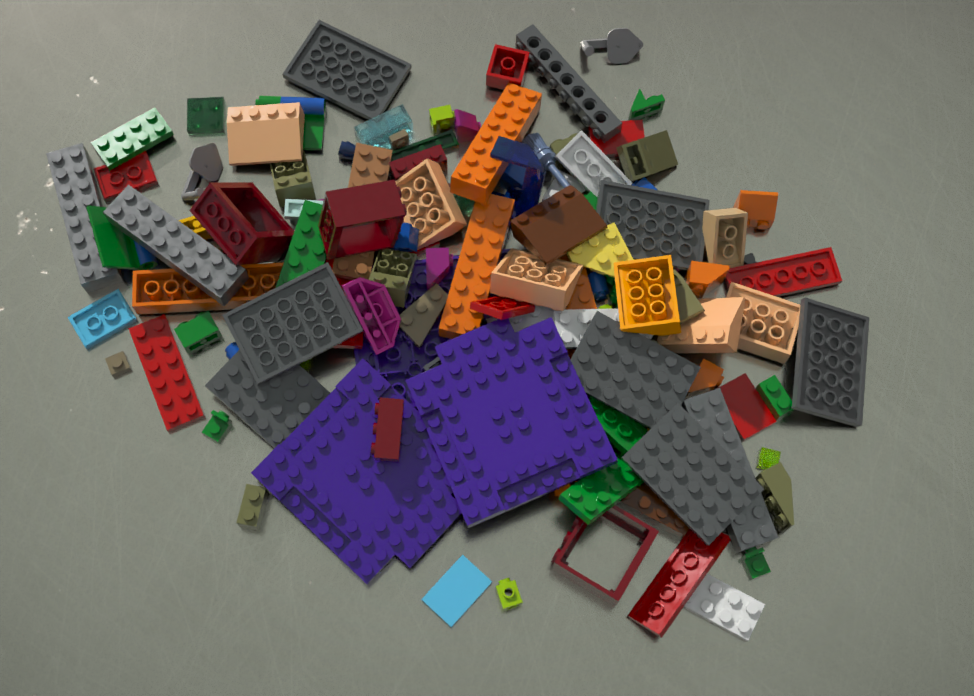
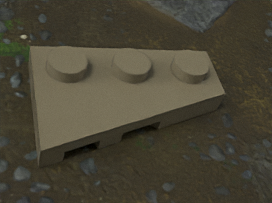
M437 283L399 315L401 318L399 328L419 349L432 330L435 321L442 313L447 301L448 294Z

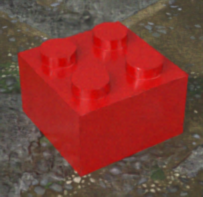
M495 44L486 73V86L504 90L508 83H512L522 87L529 64L530 52Z

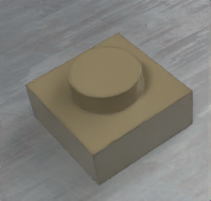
M406 129L389 136L392 150L404 147L409 143Z
M124 351L105 358L113 377L131 370Z

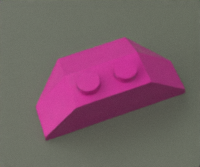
M362 277L342 285L345 296L364 331L363 334L375 354L378 355L393 347L401 318L385 285Z

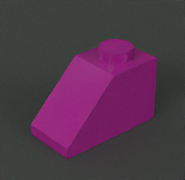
M455 109L454 128L458 143L473 141L481 128V123L477 122L476 115Z
M426 248L427 291L450 273L449 266H453V254H449V248Z

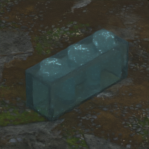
M402 104L355 126V136L361 144L379 147L389 143L390 135L406 129L409 134L413 130V121Z

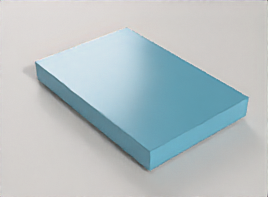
M119 289L68 317L87 350L138 321Z
M462 555L421 600L452 628L492 584V581Z

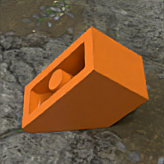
M703 359L700 364L701 368L686 398L712 391L715 386L719 387L724 379V376H722L724 369Z

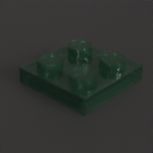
M224 97L187 98L188 134L225 132Z

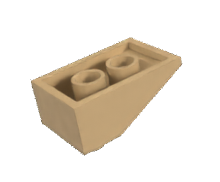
M737 208L704 211L702 230L708 263L729 265V268L744 265L747 212Z

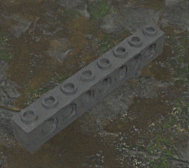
M534 24L516 35V48L530 52L529 63L537 68L540 76L548 80L552 89H556L560 98L570 105L573 113L580 116L583 124L586 127L590 126L598 140L601 139L605 143L621 132L622 122Z

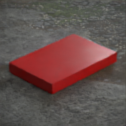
M643 120L621 121V132L605 143L601 139L598 140L594 136L593 130L588 126L590 140L607 157H619L616 147L645 138Z
M146 151L110 171L106 165L93 168L105 202L114 200L128 184L137 191L158 184Z
M496 296L470 302V309L503 320L533 313L535 305L524 301L519 302L508 297Z
M746 373L719 387L742 441L777 422Z

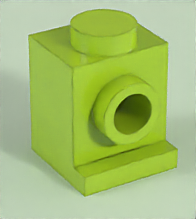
M450 105L429 109L433 133H437V129H447L450 126H454V111L451 110Z
M510 578L498 581L499 585L495 589L502 611L522 606L523 602L516 581H511ZM510 589L512 595H505V590Z

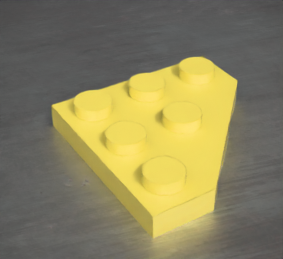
M614 222L607 225V229L566 253L570 262L581 264L593 272L615 278L613 263L634 259Z

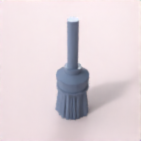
M539 133L528 134L522 140L521 151L532 160L538 170L550 171L563 188L569 186V182L555 166L556 154L545 144Z

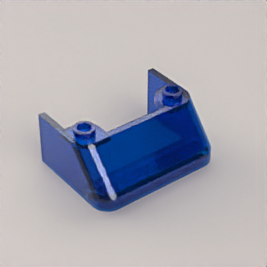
M498 136L490 157L526 168L522 188L511 186L507 189L505 195L495 191L491 193L515 199L512 219L539 204L546 170L529 145Z

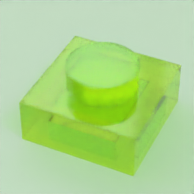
M761 447L757 468L766 470L778 464L781 452Z

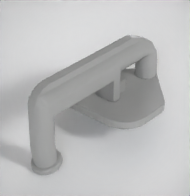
M615 28L608 33L605 39L582 40L581 47L586 56H591L594 53V48H607L609 61L614 64L629 62L643 47V42L628 28Z
M208 143L193 149L189 159L191 171L181 194L182 200H194L201 196L204 190L202 188L195 190L200 176L210 182L218 180L223 165L215 143Z

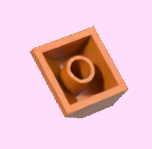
M740 190L734 208L748 213L747 228L757 227L761 230L771 228L775 219L778 192Z
M691 261L685 276V282L697 299L703 298L723 283L730 266Z

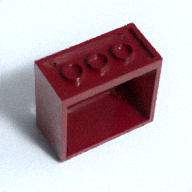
M395 180L325 192L318 228L327 260L394 248L395 242L398 240V234L401 232V226L404 223V217L407 215L406 206L401 202V189L396 185Z
M253 182L209 183L189 210L235 265L277 262L290 246L294 234L291 226Z
M616 505L601 515V517L640 539L639 541L642 544L615 591L613 589L610 591L569 567V563L566 562L588 525L578 516L571 527L574 529L573 532H567L561 544L564 547L562 550L557 549L551 561L553 563L552 570L613 607L619 602L659 532Z

